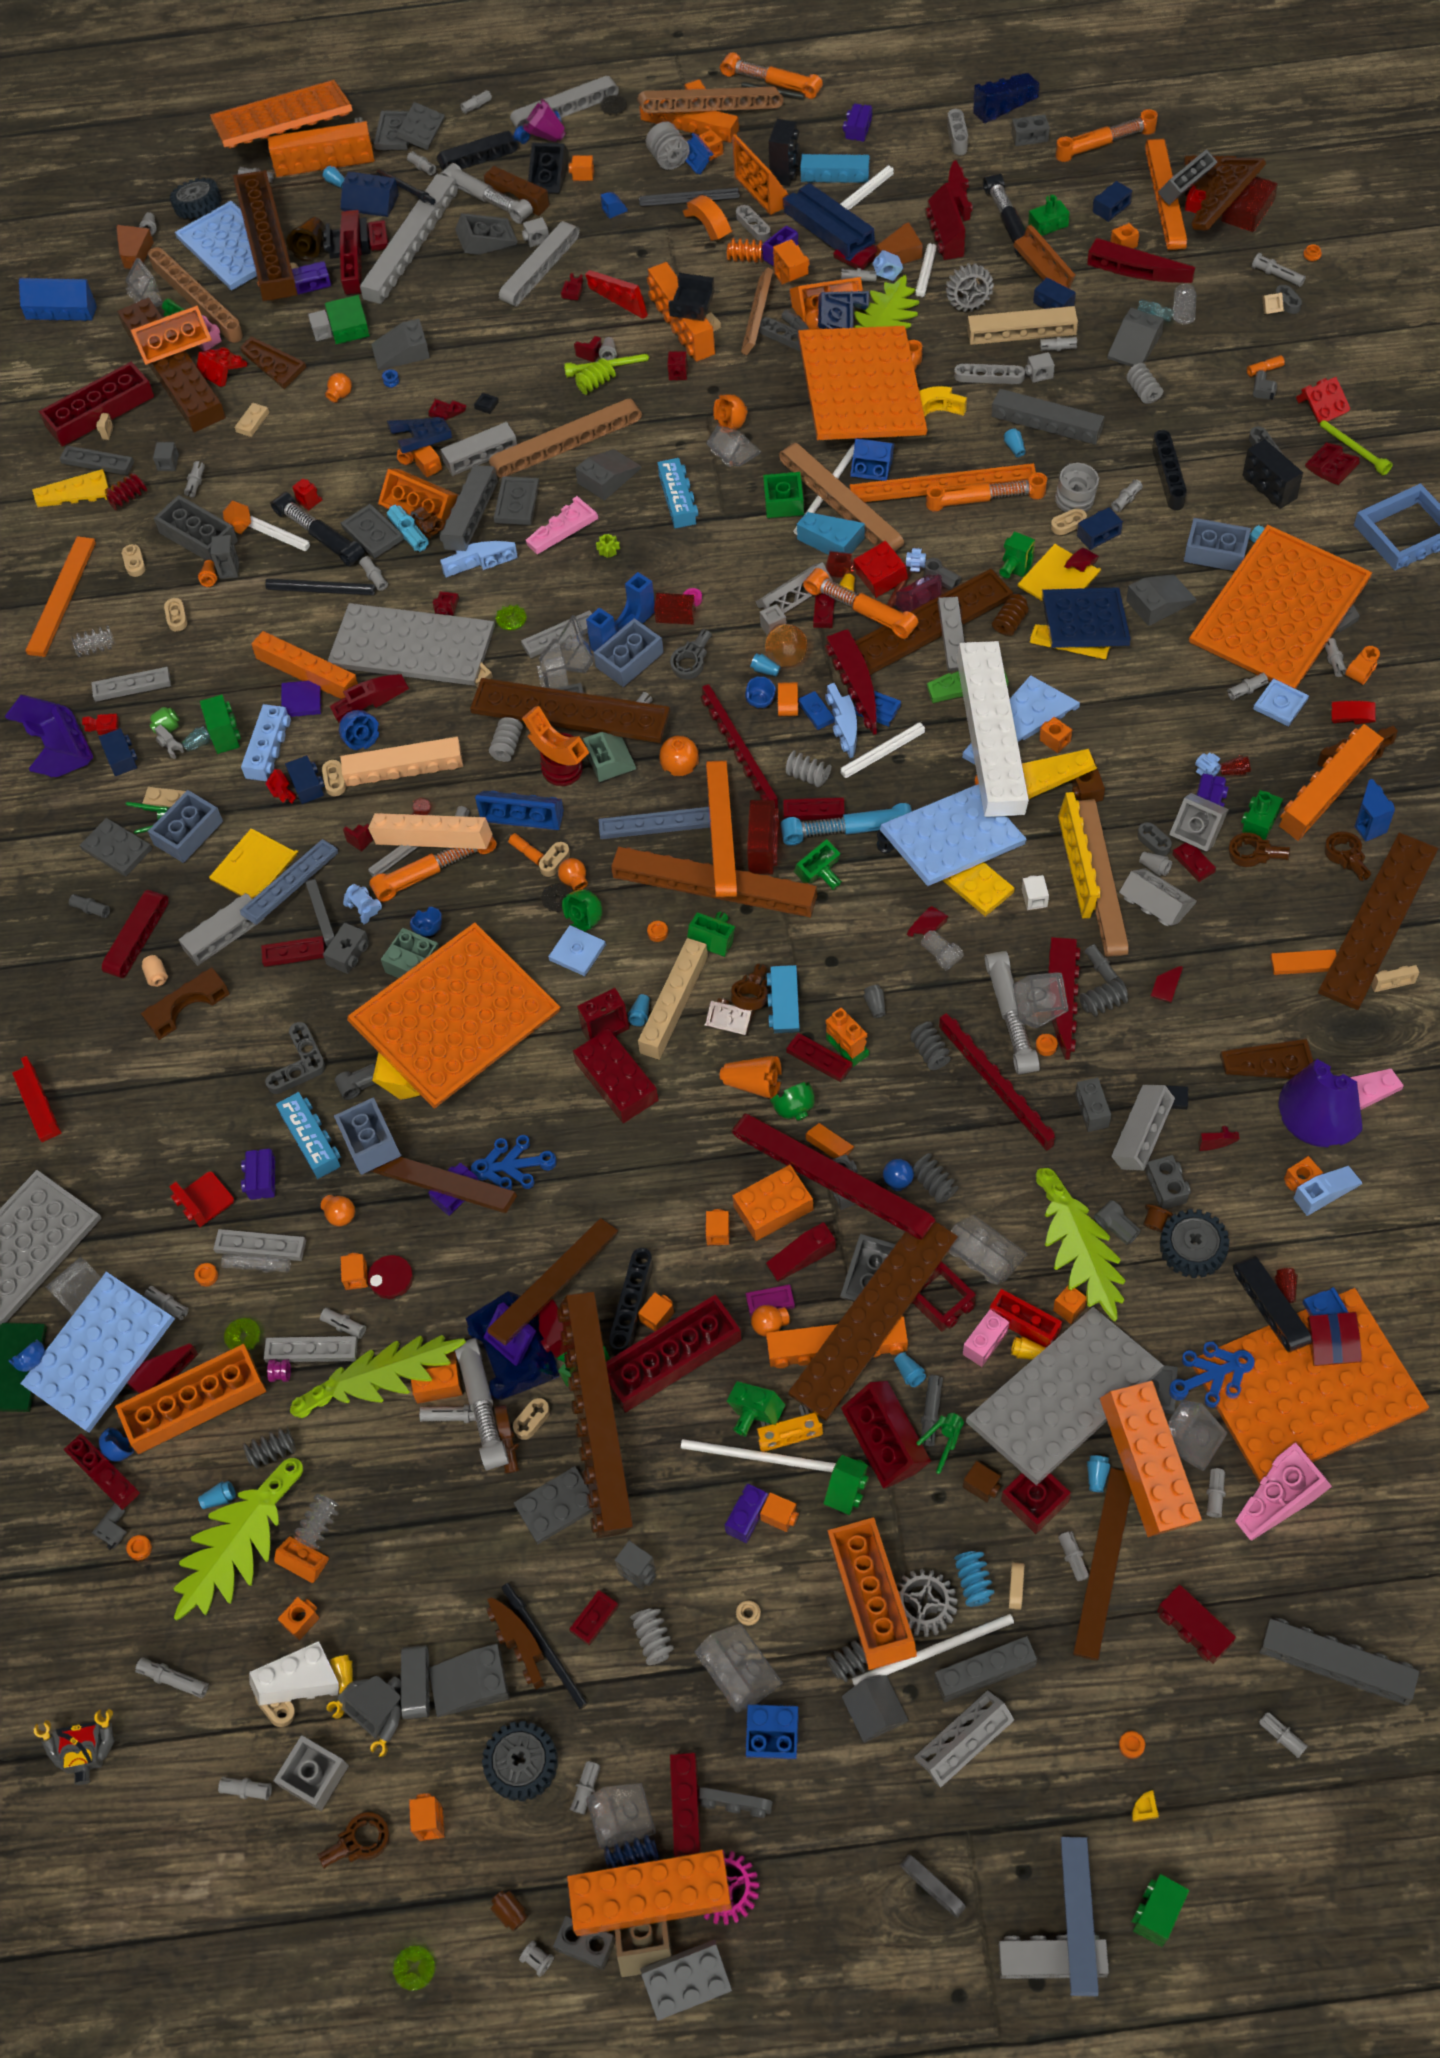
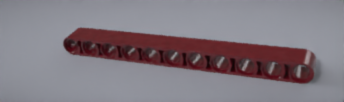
M746 1113L743 1114L731 1130L732 1134L744 1143L786 1166L791 1165L798 1173L920 1240L925 1237L935 1223L934 1217L923 1209Z

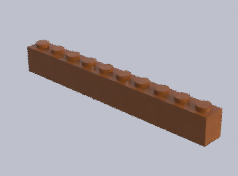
M618 847L611 866L613 878L716 898L714 868L712 864L673 858L669 855H658L649 851H638L629 847ZM735 870L737 897L716 898L811 918L817 899V886L809 883L794 882L789 879L774 878L769 875L753 874L749 871Z

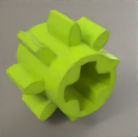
M610 534L599 537L600 542H596L599 555L607 558L617 555L616 550L620 549L617 537H613Z

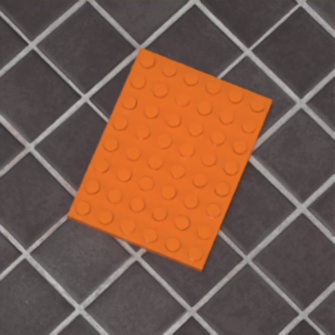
M335 80L214 113L210 115V118L224 147L233 148L238 143H251L253 139H265L273 133L282 134L287 129L292 128V130L301 128V125H314L319 120L328 121L336 115L345 116L353 110L351 103Z
M905 326L798 330L799 345L817 440L927 435L926 421Z
M1267 525L1190 636L1189 642L1256 675L1263 672L1269 681H1272L1274 678L1297 689L1371 578L1372 572Z
M474 922L348 1015L347 1020L435 1109L556 1015L561 1007Z
M1355 1288L1339 1294V1297L1348 1312H1356L1361 1362L1314 1366L1310 1344L1289 1353L1269 1325L1218 1347L1230 1353L1244 1350L1249 1352L1254 1358L1253 1369L1243 1374L1240 1383L1241 1392L1237 1398H1229L1225 1392L1227 1385L1232 1381L1234 1371L1225 1375L1219 1392L1220 1400L1216 1409L1259 1484L1273 1467L1272 1464L1275 1459L1294 1443L1301 1448L1311 1462H1314L1429 1409L1425 1399ZM1305 1309L1298 1312L1297 1315L1309 1331L1307 1318L1310 1315ZM1204 1354L1198 1356V1358L1218 1365L1228 1363L1216 1357L1208 1358ZM1243 1358L1238 1359L1242 1364L1247 1363ZM1192 1366L1197 1375L1207 1372ZM1213 1380L1203 1384L1207 1393L1210 1392ZM1229 1388L1231 1393H1237L1235 1388ZM1210 1396L1212 1402H1216V1399Z

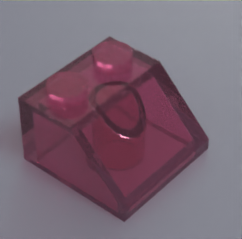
M940 574L927 575L917 579L907 587L901 588L896 592V605L902 612H910L941 595L942 576Z

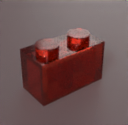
M656 593L654 605L656 623L694 625L696 613L695 595Z

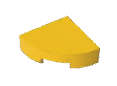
M1153 1790L1144 1793L1136 1801L1132 1810V1822L1159 1817Z

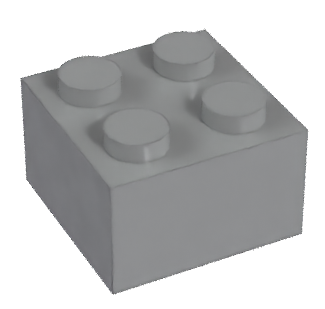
M1190 793L1184 798L1169 835L1204 851H1208L1214 846L1229 809Z
M301 1735L273 1781L282 1789L322 1811L349 1766L340 1757Z

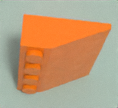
M733 134L735 178L770 215L784 209L783 198L788 196L787 191L764 163L736 134Z

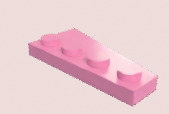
M576 496L572 499L573 503L569 506L565 505L557 517L553 516L549 519L548 525L541 526L526 539L527 546L536 554H539L597 520V513Z
M1392 1069L1350 1077L1357 1081L1360 1110L1402 1090L1404 1086Z

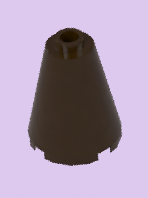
M312 217L289 233L287 246L296 258L302 261H311L319 255L324 230L323 222L319 218Z

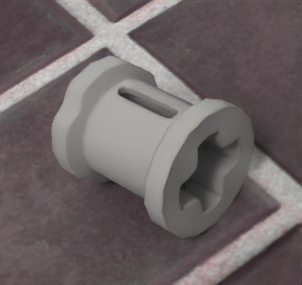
M533 1940L524 1949L519 1960L522 1963L526 1962L537 1971L536 1974L541 1977L550 1967L554 1956L544 1953Z

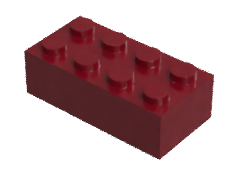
M609 1028L573 1050L576 1065L623 1124L659 1101L657 1088Z

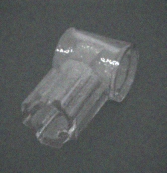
M934 930L927 932L921 940V945L936 957L938 964L945 970H949L964 957L963 951L957 944L948 943Z

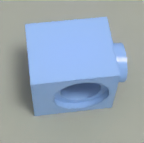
M884 250L881 251L873 262L876 274L891 281H894L903 269L899 256Z

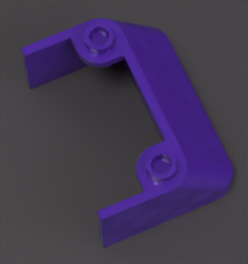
M21 694L5 715L6 719L23 723L29 735L41 737L45 748L29 767L31 772L50 777H60L88 765L93 759L92 752L72 711L66 706Z

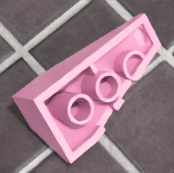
M1296 1443L1275 1459L1272 1464L1273 1467L1260 1482L1261 1485L1253 1497H1250L1235 1520L1251 1541L1312 1503L1332 1487Z

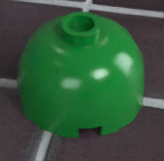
M575 890L562 900L565 918H570L573 922L570 925L584 932L597 925L602 917L601 901L589 890Z
M803 1082L784 1090L780 1098L778 1094L770 1099V1102L780 1117L788 1120L795 1118L796 1121H801L808 1117L807 1112L813 1108L815 1095L810 1083Z

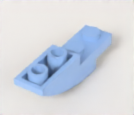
M487 541L469 544L466 551L456 550L455 555L441 559L440 562L446 578L479 565L485 570L516 559L518 556L514 542Z
M835 683L827 685V694H825L827 704L833 708L832 711L835 718L833 732L836 737L840 738L843 752H847L849 758H853L857 744V719L854 705L849 695L841 697Z

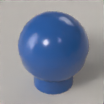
M893 1159L883 1169V1178L886 1184L895 1191H901L908 1187L914 1177L912 1166L903 1159Z

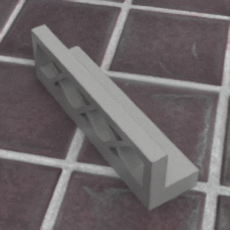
M823 562L814 564L755 601L758 608L764 607L767 609L770 607L769 604L775 601L780 603V609L785 613L811 597L812 594L809 592L806 594L800 592L802 583L815 568L824 570L828 574L830 581L832 580ZM788 592L795 594L794 602L792 603L785 601Z
M987 1690L914 1758L917 1763L929 1772L934 1782L941 1788L1014 1721V1718L1005 1703ZM989 1701L993 1703L988 1709L982 1710V1707ZM968 1720H973L969 1726L963 1727ZM955 1736V1739L950 1743H945L949 1737ZM936 1753V1756L929 1762L925 1760L931 1754Z

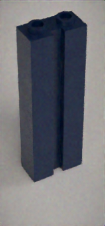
M811 183L801 187L798 194L793 192L783 198L785 214L835 250L840 251L848 259L875 243L874 228Z

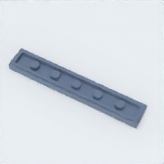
M709 807L598 819L600 839L710 827Z
M323 839L246 904L240 910V915L257 925L336 856L338 848Z
M1061 1837L1071 1996H1098L1087 1837Z

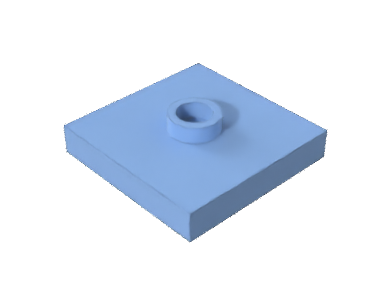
M1273 678L1255 703L1253 710L1289 727L1307 702L1309 695Z
M569 925L548 957L550 961L586 976L606 946V942Z

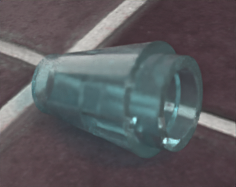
M202 725L201 727L197 726L181 743L189 752L209 743L211 737Z

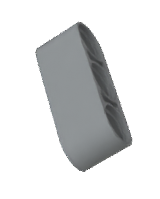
M952 109L948 112L947 128L952 151L956 155H964L967 152L968 133L964 115L961 110Z

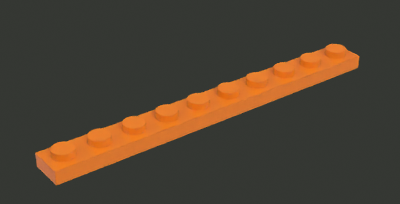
M1034 463L851 484L850 490L863 502L923 496L926 495L927 488L934 484L950 487L989 482L990 485H995V483L998 485V483L1001 484L1002 482L1008 484V482L1011 483L1012 481L1021 482L1022 480H1027L1031 474L1036 473Z

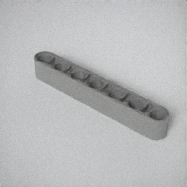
M604 76L544 100L562 118L616 97L619 88L610 76ZM540 101L519 108L511 113L510 120L516 129L519 126H523L524 123L528 125L529 121L526 119L536 104H541Z
M562 221L502 286L499 292V299L513 306L519 305L578 239L579 227Z

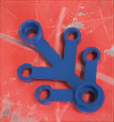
M520 1135L516 1139V1145L501 1162L494 1163L501 1153H505L508 1150L507 1141L503 1138L497 1139L494 1143L495 1148L485 1159H478L472 1164L471 1172L479 1180L489 1179L497 1186L511 1190V1179L508 1177L501 1178L495 1173L503 1171L520 1182L523 1188L530 1189L534 1185L533 1176L531 1174H523L517 1169L540 1165L543 1170L548 1171L556 1166L557 1161L554 1153L551 1151H544L536 1157L516 1159L523 1150L530 1146L529 1138L526 1135ZM523 1140L527 1141L523 1145L519 1144ZM499 1144H505L503 1148L498 1147ZM545 1157H551L548 1161L543 1160ZM480 1167H485L482 1171L478 1170ZM526 1179H530V1180H531L530 1183H527V1184L524 1183V1181H525ZM505 1182L509 1183L507 1187H503L502 1184Z
M1214 1342L1205 1343L1203 1354L1208 1358L1216 1357L1228 1363L1218 1365L1198 1358L1193 1351L1184 1352L1182 1363L1185 1366H1194L1207 1372L1186 1381L1181 1379L1174 1380L1170 1384L1169 1394L1175 1400H1183L1187 1397L1189 1390L1213 1380L1210 1392L1206 1394L1204 1399L1205 1404L1211 1408L1216 1407L1219 1403V1392L1226 1374L1234 1371L1232 1381L1225 1390L1226 1395L1234 1399L1241 1392L1240 1383L1243 1374L1250 1372L1254 1367V1358L1249 1352L1239 1350L1235 1353H1230L1219 1349ZM1212 1347L1214 1352L1210 1353L1206 1348ZM1191 1356L1193 1361L1189 1362L1185 1357ZM1243 1358L1247 1363L1242 1364L1238 1359ZM1181 1385L1184 1390L1178 1391L1175 1386ZM1229 1388H1235L1237 1393H1231ZM1208 1397H1214L1216 1402H1210Z

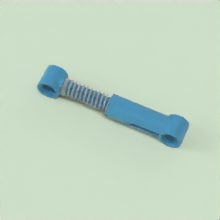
M900 803L893 806L892 809L845 814L841 819L838 817V820L831 818V820L827 819V821L825 819L823 821L820 820V822L813 820V822L809 821V823L807 821L805 823L801 822L796 817H789L781 822L783 842L786 845H797L808 835L811 837L814 834L818 836V834L822 835L823 833L825 835V833L829 834V832L836 834L837 831L838 833L840 831L843 833L844 831L845 835L878 831L881 824L910 813L912 809L909 804Z

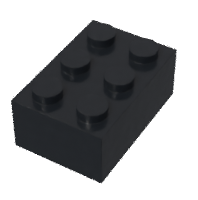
M777 119L768 141L769 169L781 185L790 186L792 179H795L796 168H799L800 157H798L800 144L797 143L799 129H797L796 121Z
M1264 439L1247 450L1242 476L1256 487L1259 492L1264 494L1271 503L1281 509L1297 499L1303 471Z

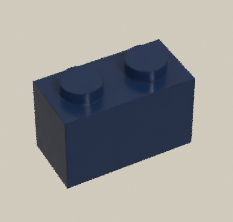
M1115 181L1094 198L1093 213L1109 222L1131 204L1132 190Z
M1046 278L1034 289L1033 303L1044 309L1074 306L1076 292Z
M1108 507L1079 522L1077 537L1089 550H1092L1121 535L1123 521Z
M120 728L99 736L115 777L137 769L135 760H138L134 749L129 748V746H132L128 734L124 735Z
M307 755L285 763L301 804L324 796L321 789L325 787L321 776H316L315 773H318L314 761L310 762Z

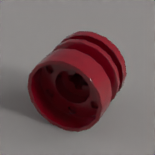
M560 733L566 737H574L568 733ZM540 752L541 771L547 782L555 786H567L576 782L582 775V760L576 765H563L551 760Z

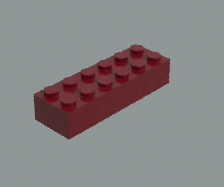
M131 361L43 408L39 413L45 427L63 447L96 429L97 421L100 420L102 413L109 414L112 420L153 398L154 394L148 379Z
M715 1294L606 1361L610 1391L626 1413L742 1340L741 1330Z

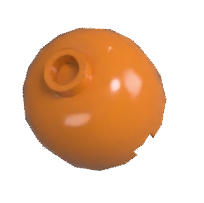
M720 395V398L715 400L713 408L714 419H718L720 424L717 427L722 432L735 431L744 424L747 408L742 399L736 395Z
M673 736L667 739L660 748L659 759L661 767L665 772L667 770L674 776L690 774L696 764H699V752L695 743L685 736Z

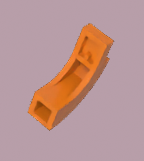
M700 195L687 202L688 208L683 210L684 216H696L705 226L711 241L720 239L732 232L725 215L712 199L705 195Z
M539 706L532 708L522 717V720L531 732L528 735L530 741L551 760L563 765H576L589 754L580 736L566 737L558 733L551 726Z

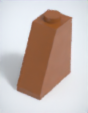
M908 222L877 245L875 258L884 250L899 256L901 263L905 264L922 258L923 244Z
M117 225L119 253L124 268L140 270L154 242L150 229Z

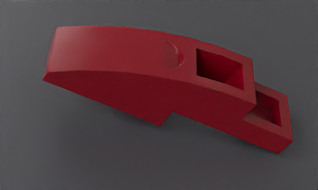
M954 160L950 167L948 183L963 221L970 220V213L973 211L972 203L968 201L966 192L967 188H969V182L964 177L963 168L959 166L957 160Z
M402 674L373 678L343 691L345 697L330 705V708L336 720L340 723L343 716L348 712L363 710L371 704L377 708L405 692L409 687Z
M82 1433L63 1449L122 1510L140 1494Z

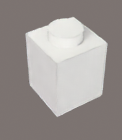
M1033 875L1023 878L1022 893L1027 910L1048 907L1049 894L1044 876Z

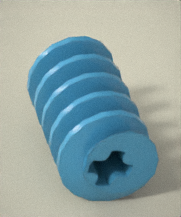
M970 1551L954 1557L957 1560L955 1566L960 1570L958 1577L962 1579L960 1585L965 1589L963 1596L967 1598L965 1604L968 1607L987 1604L991 1601L989 1596L995 1593L994 1590L986 1589V1587L992 1584V1581L984 1580V1577L990 1573L989 1571L981 1570V1568L987 1565V1562L979 1561L984 1556V1552Z

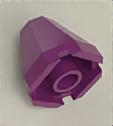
M542 98L540 100L541 104L537 103L526 120L529 123L528 125L524 123L523 129L530 134L553 142L560 141L565 135V127L548 102Z

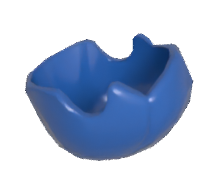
M757 676L751 679L745 692L747 702L756 708H766L774 699L775 685L766 677Z
M428 907L425 912L418 910L410 920V927L414 933L423 937L433 936L440 931L442 913L434 907Z
M38 1339L9 1360L17 1370L27 1372L40 1364L42 1357L45 1355V1347Z
M107 1428L99 1438L100 1451L110 1461H123L135 1451L133 1448H129L130 1442L128 1438H124L116 1428Z

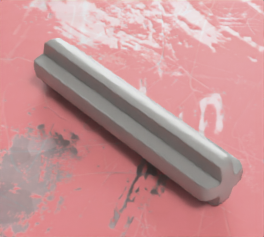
M400 845L368 869L372 877L384 873L419 846Z

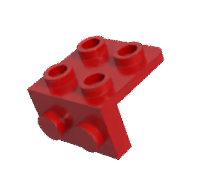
M221 347L217 350L207 349V351L199 352L196 367L203 377L223 387L226 385L228 369L247 367V362L241 356L231 353L229 349Z
M1337 377L1329 380L1324 378L1316 382L1317 385L1314 387L1309 385L1301 389L1302 393L1296 396L1298 403L1308 400L1319 424L1323 420L1328 422L1350 411V406Z
M207 1172L184 1190L177 1182L169 1186L173 1193L170 1196L177 1206H183L184 1210L182 1212L189 1221L194 1220L199 1228L234 1203L233 1196L213 1172Z

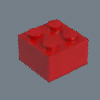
M886 540L853 559L856 574L875 598L908 579L906 565Z

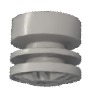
M661 122L655 125L647 134L646 147L662 168L666 170L677 168L687 159L689 145L674 124Z
M1072 463L1065 466L1060 472L1055 494L1057 506L1064 512L1073 509L1089 511L1094 504L1099 483L1097 472L1091 466L1083 463Z

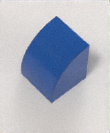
M608 192L600 195L602 209L609 219L627 212L626 206L615 193Z

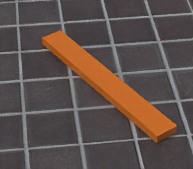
M76 537L25 650L27 655L46 656L96 544L93 538Z

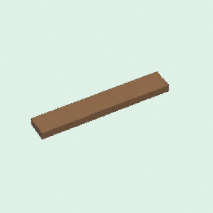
M769 267L759 277L741 353L746 356L756 343L773 270Z

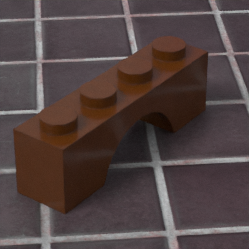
M493 166L484 175L485 183L492 186L495 191L501 194L509 192L519 200H527L531 204L533 214L540 216L549 207L547 190L496 166Z
M211 967L207 971L200 973L199 976L190 982L183 984L173 993L166 995L156 1004L147 1007L141 1015L154 1035L160 1040L177 1029L176 1019L184 1007L195 1002H204L213 1006L230 995L225 983Z

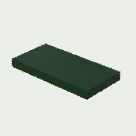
M2 1323L0 1325V1411L30 1412L34 1393L20 1384L30 1371L22 1372L17 1370L9 1360L21 1353L32 1342H36V1339L44 1345L47 1331L45 1324Z

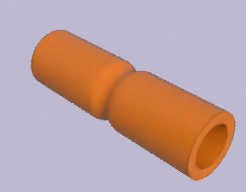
M1280 355L1247 366V374L1249 377L1256 375L1257 371L1263 370L1266 372L1282 367L1285 364L1284 358Z
M514 833L510 836L508 842L521 853H524L535 864L539 865L544 854L531 846L518 834Z

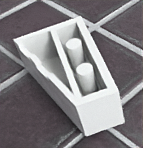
M319 1641L249 1672L250 1686L259 1705L288 1702L291 1699L306 1697L307 1699H313L315 1696L329 1694L330 1696H336L339 1691V1683Z

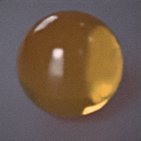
M781 624L774 627L768 633L765 640V651L768 658L781 667H791L798 664L807 652L808 644L805 634L800 628L792 624Z

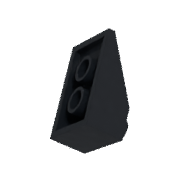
M532 143L528 182L546 189L548 194H560L569 157V151L564 143Z

